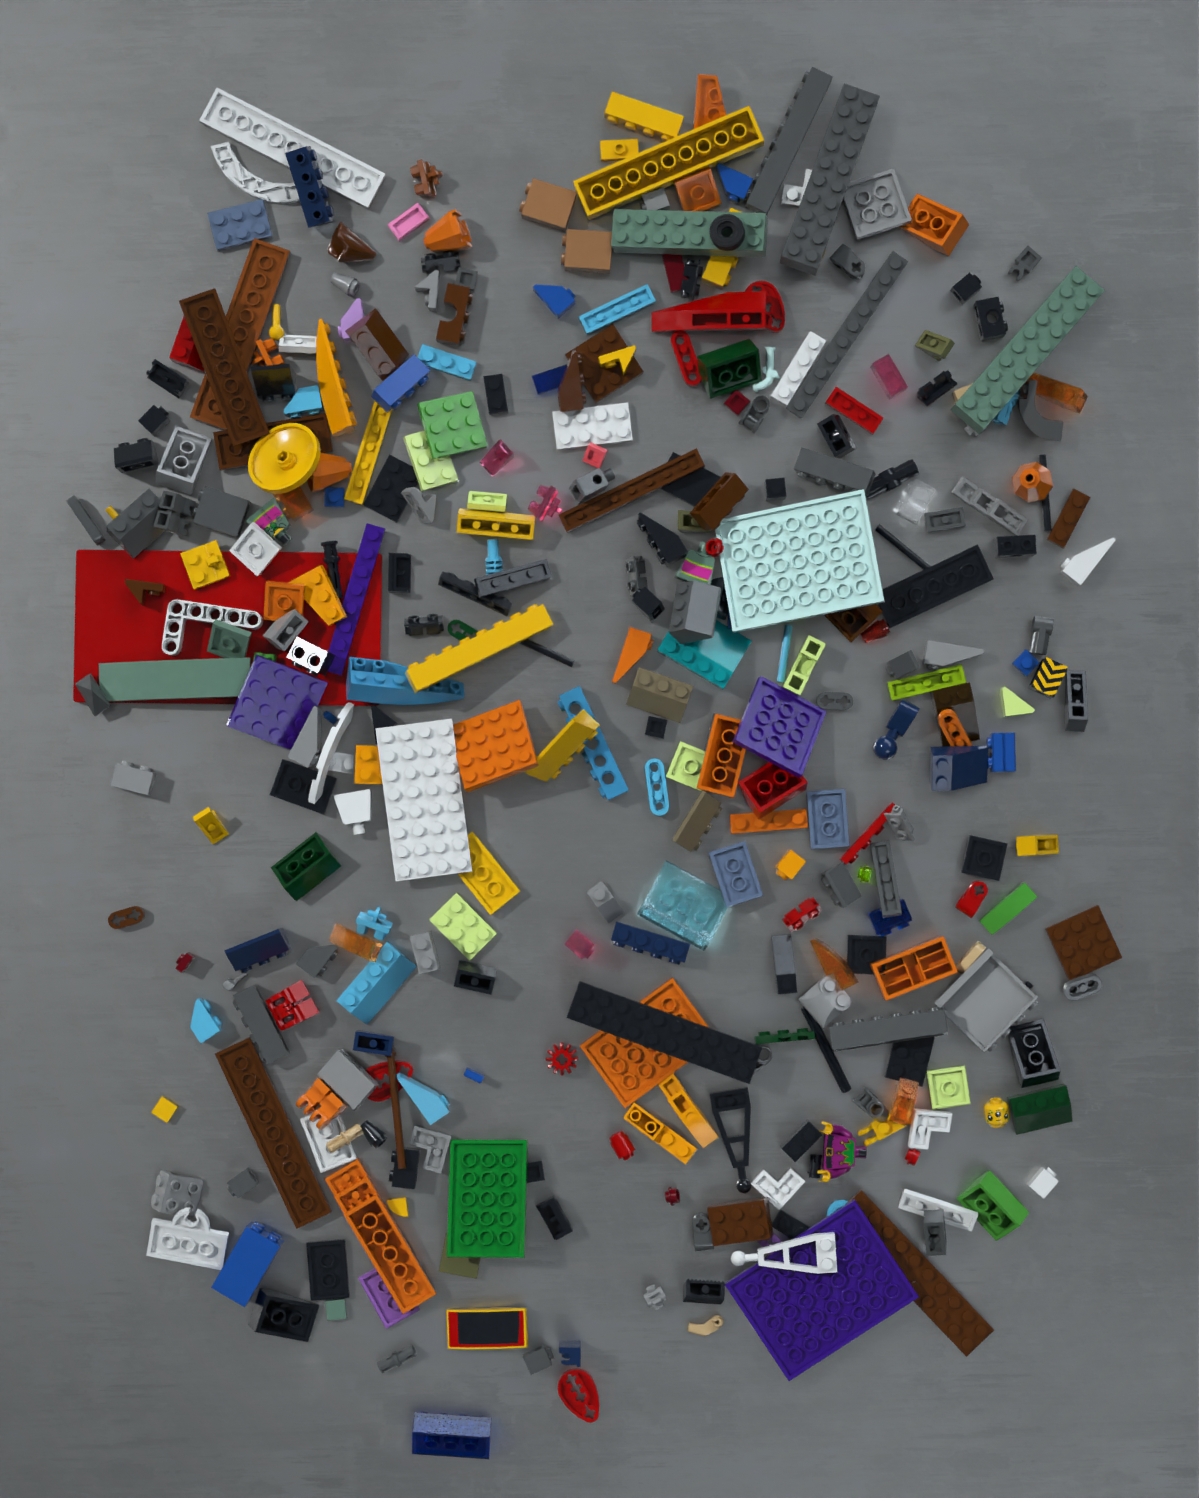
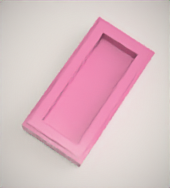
M416 203L390 222L388 227L398 241H400L430 218L420 204Z

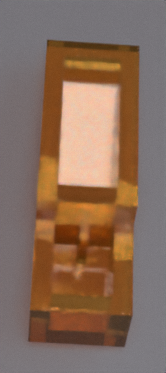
M338 923L335 924L329 939L330 942L373 962L376 961L383 945Z
M818 938L810 941L826 976L834 973L841 990L858 983L851 968L835 950Z

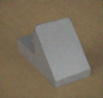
M434 270L415 286V291L429 292L425 296V305H428L429 311L437 312L439 270Z
M416 487L406 488L401 492L421 523H431L434 520L436 494H427L423 497L421 491Z
M602 881L587 891V894L608 923L624 913Z

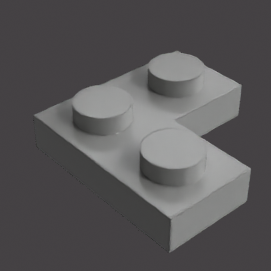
M414 1125L409 1144L427 1149L423 1169L437 1173L442 1172L452 1135Z

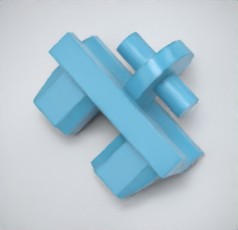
M377 907L376 911L368 909L367 913L360 911L355 923H357L358 933L367 934L368 929L372 928L376 930L374 938L383 941L386 934L391 930L393 922L385 920L387 915L381 914V907Z

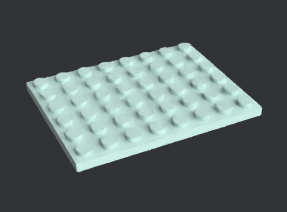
M864 489L724 518L720 526L715 529L716 537L721 539L724 546L723 552L720 553V561L732 631L734 633L885 602Z

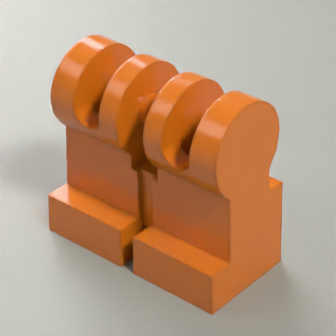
M318 1078L313 1083L314 1085L298 1099L296 1106L301 1109L307 1105L303 1113L307 1116L313 1112L310 1116L312 1122L321 1117L316 1127L322 1130L348 1106L330 1087ZM320 1104L321 1107H320L319 1109L315 1110L316 1107Z

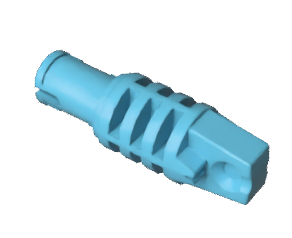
M498 539L487 540L488 557L485 559L486 575L503 571L502 558L499 556Z

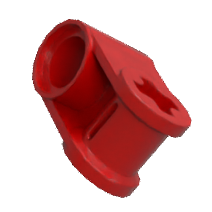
M981 881L972 882L957 902L955 908L972 918L988 893L987 885ZM982 885L981 889L983 892L975 894L976 890L974 887Z

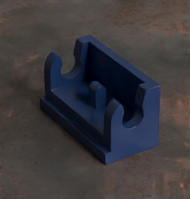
M559 1341V1353H562L563 1358L569 1359L562 1360L561 1363L581 1367V1341Z

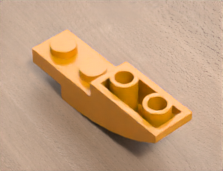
M675 1073L658 1084L674 1111L703 1148L719 1138Z
M635 1102L623 1117L686 1165L697 1151V1148L685 1140L684 1137Z

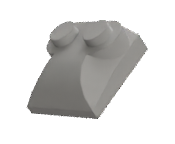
M828 974L824 975L798 999L823 1029L852 1004L849 995Z

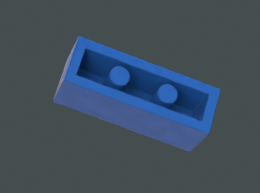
M413 355L377 386L371 397L387 413L391 409L396 410L402 404L401 400L405 397H411L418 385L422 387L429 380L430 370Z

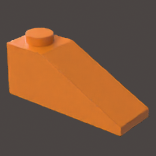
M632 627L629 628L612 683L616 684L646 654L647 649L651 650L654 639H651L652 634Z

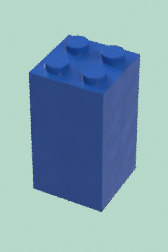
M257 1221L255 1223L250 1222L246 1226L211 1287L243 1307L252 1298L284 1242L280 1234L274 1231L268 1232L264 1229L265 1226Z

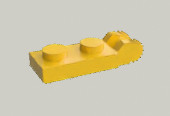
M901 1105L890 1111L889 1117L884 1122L874 1120L870 1122V1125L862 1128L857 1133L861 1136L872 1129L874 1130L876 1135L863 1142L864 1146H868L911 1124L912 1119L905 1106Z

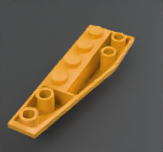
M319 319L316 341L318 383L332 436L336 437L354 432V426L357 425V421L353 411L349 410V407H352L348 393H344V389H347L344 377L340 378L338 372L342 369L339 359L335 360L333 353L336 352L334 342L329 341L328 335L331 334L329 324L324 323L323 319Z

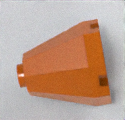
M458 210L449 211L425 232L423 241L427 249L430 248L431 251L438 252L466 250L472 247V244L469 243L471 242V236L464 220L460 221L459 217L462 215Z
M321 453L315 471L307 480L310 491H321L348 478L349 473H352L351 463L347 462L345 457Z
M1038 462L1021 465L1012 477L1015 494L1028 503L1045 500L1053 488L1051 471Z

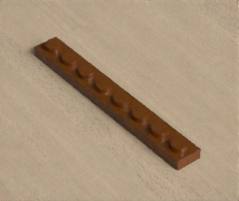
M696 448L559 514V517L568 533L704 468L705 465Z

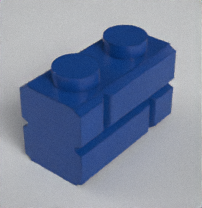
M991 733L990 737H987L986 744L990 749L988 768H991V772L1016 771L1015 733Z

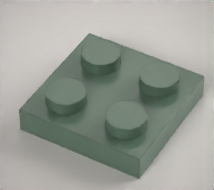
M215 619L212 625L207 652L223 658H246L252 632Z

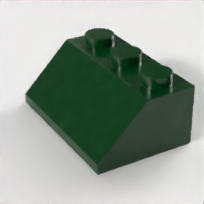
M750 339L697 356L699 374L710 399L762 381L759 349Z
M315 832L274 864L271 869L283 888L295 901H298L340 868L341 864L318 833Z
M1065 1084L1007 1097L1016 1135L1073 1122L1071 1102L1067 1085Z

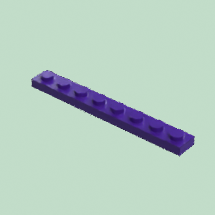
M366 524L342 604L347 617L337 622L328 651L336 655L328 672L341 676L343 674L384 537L385 528Z

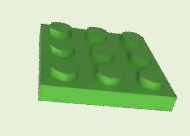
M473 391L417 404L432 459L488 446Z

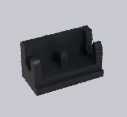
M154 359L151 370L146 372L147 378L179 399L189 385V382Z
M389 553V593H411V554Z
M555 1195L536 1205L554 1240H558L573 1232V1228Z

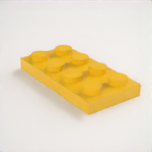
M472 831L468 834L472 871L457 874L487 912L492 915L518 894L520 890Z

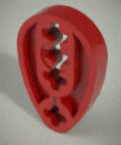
M756 281L750 284L745 292H753V287L756 289L760 288V291H766V305H771L769 312L766 311V330L773 333L781 332L785 326V311L781 296L776 287L767 281ZM772 318L775 319V321L780 320V328H777L776 326H771L773 324Z
M387 1061L370 1066L365 1070L374 1079L382 1080L384 1074L389 1076ZM395 1061L396 1074L399 1073L402 1069L401 1066L404 1065L405 1068H410L407 1076H412L414 1069L409 1062ZM397 1079L398 1092H399V1091L403 1088V1086L400 1084V1082H399L398 1079ZM384 1082L381 1084L382 1088L377 1086L368 1099L375 1102L389 1099L391 1097L390 1084Z
M573 1368L564 1372L558 1382V1394L561 1400L578 1418L589 1423L595 1422L599 1417V1395L593 1378L587 1371L580 1368ZM569 1374L572 1377H577L575 1378L576 1385L580 1384V1392L586 1394L583 1401L580 1398L576 1399L578 1396L577 1391H572V1382L566 1381ZM587 1407L591 1411L595 1410L594 1417L591 1418L585 1415L587 1414Z

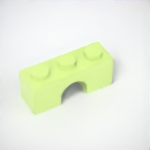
M810 635L807 636L782 686L784 689L797 696L801 695L826 643Z

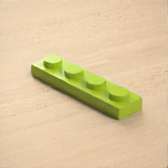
M960 664L887 682L891 701L964 684L966 679L963 666Z

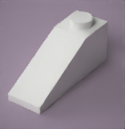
M1108 539L1073 556L1071 559L1066 558L1060 566L1063 568L1060 574L1077 587L1080 586L1116 539Z

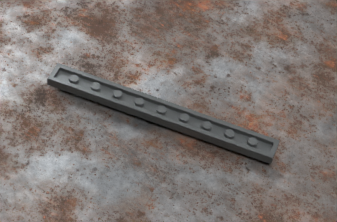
M894 251L891 252L787 405L786 409L802 419L907 265L908 261Z

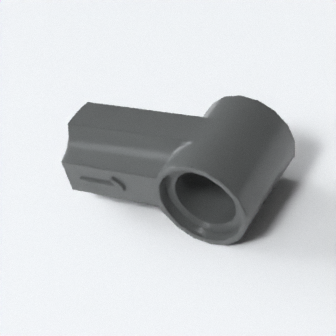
M1040 616L1033 617L1029 653L1037 655L1047 654L1049 636H1051L1053 631L1054 619Z

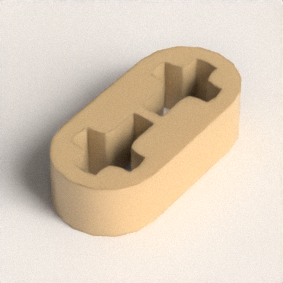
M976 942L955 965L957 971L963 974L983 953L986 947L981 942Z

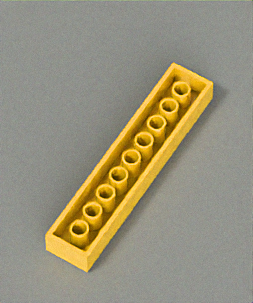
M747 106L573 181V185L589 221L641 199L643 194L669 187L674 184L675 180L707 167L711 169L717 166L718 163H725L764 146V139L750 106Z

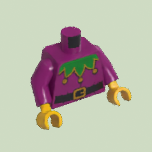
M822 1121L821 1124L825 1125V1129L823 1131L819 1130V1132L824 1133L823 1170H818L817 1173L823 1174L822 1179L818 1180L819 1182H828L830 1179L840 1177L849 1172L851 1167L855 1166V1158L866 1159L867 1147L856 1146V1139L843 1126Z

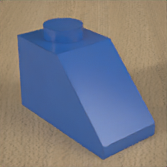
M718 163L716 172L725 195L731 202L743 203L752 185L753 178Z
M537 284L533 286V291L558 319L575 305V295L569 288L566 290L563 286Z

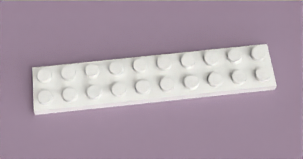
M216 88L199 120L200 123L287 168H289L285 153L311 146V149H314L317 155V160L315 161L317 168H320L322 171L323 179L321 181L323 186L369 209L386 177L385 173L219 88Z

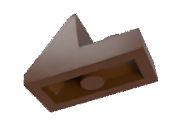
M125 579V584L143 606L145 604L146 591H148L149 595L160 596V593L166 592V585Z

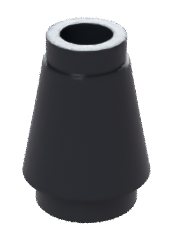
M368 1120L360 1126L371 1147L374 1146L377 1149L387 1140L386 1133Z

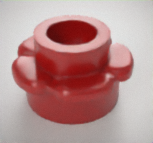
M719 538L711 539L706 543V551L712 557H718L724 550L722 541Z
M916 1148L908 1150L905 1157L907 1165L915 1166L921 1153Z

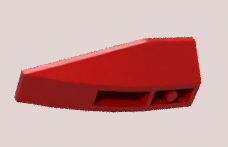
M766 291L726 292L651 312L652 332L766 330Z

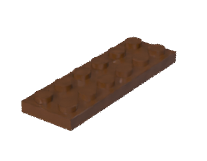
M326 413L266 423L268 430L286 423L302 424L308 427L318 438L321 453L333 451ZM227 430L213 432L219 470L248 466L250 453L260 438L233 447Z

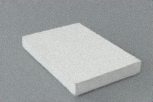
M340 1114L322 1130L316 1127L321 1117L315 1122L310 1120L311 1115L300 1119L321 1173L357 1159L351 1142L350 1145H344L333 1153H330L326 1147L327 1142L339 1136L341 1131H346Z

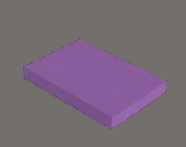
M376 1268L358 1277L386 1329L420 1310L419 1306H416L403 1314Z

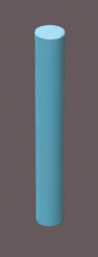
M785 625L777 682L784 683L792 625Z

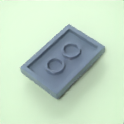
M263 199L207 213L217 251L252 243L254 238L264 240L273 237Z
M845 789L806 792L811 849L850 846Z
M745 841L708 853L726 908L763 896Z

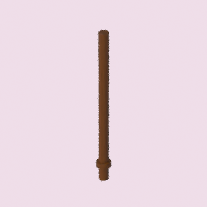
M393 1046L391 1056L385 1055V1057H387L398 1169L406 1168L395 1065L396 1052H394Z

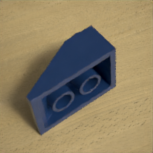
M930 747L929 783L931 790L953 791L987 783L989 747Z

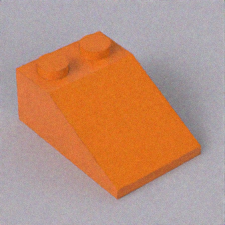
M916 194L908 207L912 222L899 228L932 249L949 256L966 231L969 223L963 214L920 194Z

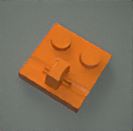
M709 167L674 181L683 211H704L721 204L720 196Z
M266 581L264 620L276 621L293 609L303 616L305 585Z

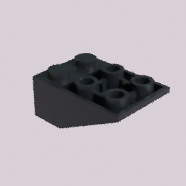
M641 512L638 514L637 525L641 532L645 531L647 533L646 540L652 549L656 548L658 552L656 556L661 565L665 564L666 567H669L687 555L688 551L677 534Z

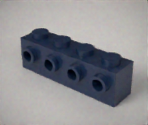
M306 146L285 153L308 228L334 221V210L327 200L329 194L321 181L323 179L322 171L320 168H317L315 162L317 160L315 150L311 149V146Z
M617 921L611 937V941H614L613 945L625 948V945L633 947L632 951L642 954L645 950L651 952L650 956L658 959H662V956L670 958L669 962L680 965V962L685 963L690 943Z

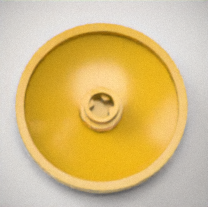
M286 423L269 430V434L262 436L256 442L250 453L248 471L252 481L261 490L272 494L286 493L298 488L310 478L319 463L321 449L318 438L308 427L298 423Z

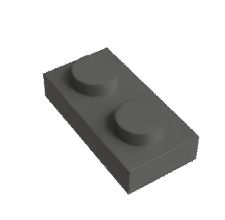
M963 507L924 514L927 533L966 526Z

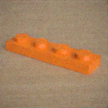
M807 809L772 811L761 819H758L754 813L731 814V834L808 828Z

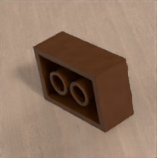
M768 1197L717 1203L707 1207L713 1246L771 1239L774 1235Z

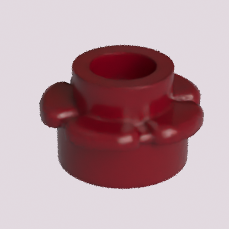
M669 1187L668 1191L665 1192L666 1202L670 1203L671 1206L680 1203L678 1188Z

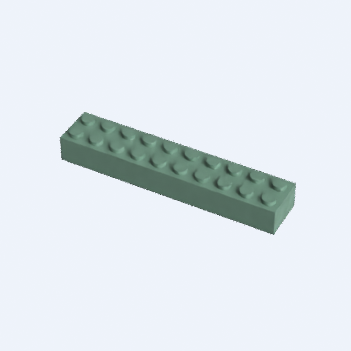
M1075 266L950 410L980 435L1105 290L1079 267Z

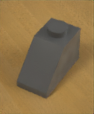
M912 650L888 661L886 670L889 676L894 677L896 680L918 669L919 665Z

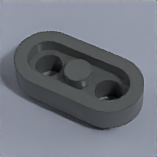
M1089 973L1067 981L1063 986V993L1069 1000H1078L1097 993L1102 987V982L1096 974Z

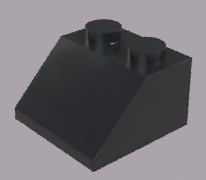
M142 438L134 444L129 442L118 444V447L114 448L115 468L121 473L159 465L154 442L148 440V438Z

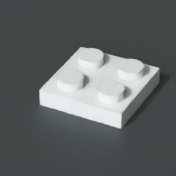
M252 522L229 551L256 576H259L282 547L255 522Z

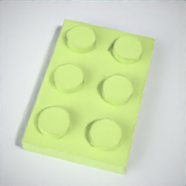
M425 431L403 437L421 492L458 481L450 456L432 459Z
M458 893L429 919L469 961L497 934Z

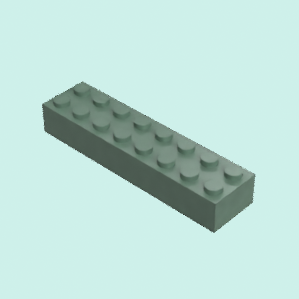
M614 209L611 247L614 253L766 257L768 218L766 213ZM723 214L735 215L742 221L745 228V239L742 245L733 251L718 249L710 238L709 230L711 223L715 218ZM725 228L722 231L724 237H730L733 233L731 228Z

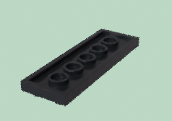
M977 544L883 588L885 602L878 605L883 611L882 614L888 627L892 628L994 578Z

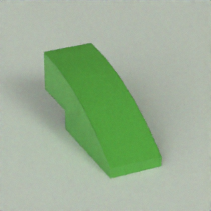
M1022 882L979 921L993 935L1033 902L1037 896L1025 882Z

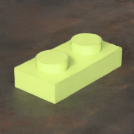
M469 491L467 509L505 512L507 494Z

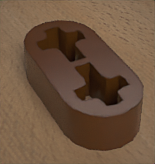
M139 906L129 907L111 913L108 923L114 929L124 928L142 922L145 912ZM134 909L136 912L141 913L138 916V920L136 918H128V915L134 913ZM115 915L125 917V920L119 922V926L117 923H113Z

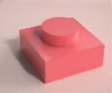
M590 442L582 461L596 468H601L608 450Z

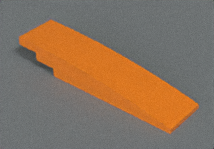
M357 1158L327 1176L325 1181L334 1194V1198L344 1213L343 1215L401 1312L404 1314L436 1295L437 1293L359 1159Z

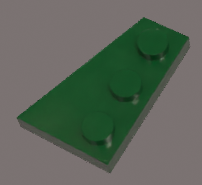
M808 1028L797 1029V1033H789V1030L777 1031L778 1034L770 1035V1031L758 1032V1036H754L755 1044L815 1039L814 1031L808 1032Z

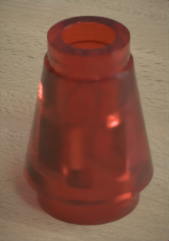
M884 619L877 620L862 632L861 636L865 643L886 637L890 630Z

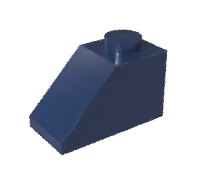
M357 1030L355 1032L353 1050L391 1056L394 1037Z

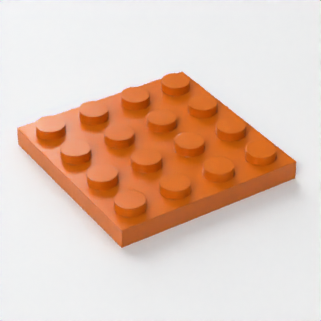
M520 700L453 724L456 757L464 789L467 793L539 766Z

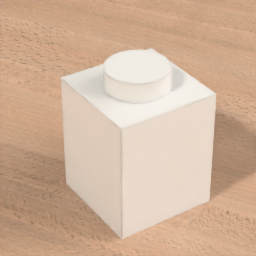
M1041 1167L1028 1181L1027 1185L1044 1199L1059 1181L1055 1178L1057 1174L1049 1167L1046 1170Z

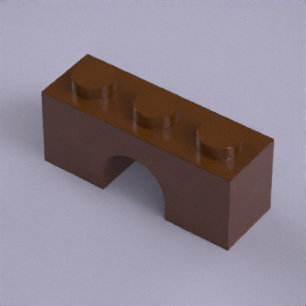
M447 284L444 304L455 308L457 315L452 321L440 320L436 336L438 343L459 347L460 342H464L466 331H463L464 323L468 324L470 312H467L468 305H472L474 295L471 293L470 287Z

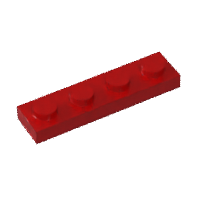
M893 802L887 806L839 860L844 864L848 862L852 864L859 855L856 853L861 848L865 850L872 842L870 838L874 834L878 836L885 828L883 824L887 819L884 813H891L895 805Z

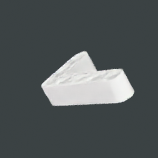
M172 600L167 608L162 650L170 656L178 655L182 649L186 620L213 623L215 620L211 618V613L214 610L220 611V617L217 620L239 628L259 629L263 624V618L259 613L251 610L184 600ZM176 604L182 605V611L179 614L173 612ZM195 607H200L201 614L194 617L192 610ZM237 612L239 614V620L237 622H231V614ZM253 615L258 617L256 625L249 624V618ZM173 623L179 624V630L176 633H172L170 630ZM170 642L176 643V649L173 652H169L167 649Z

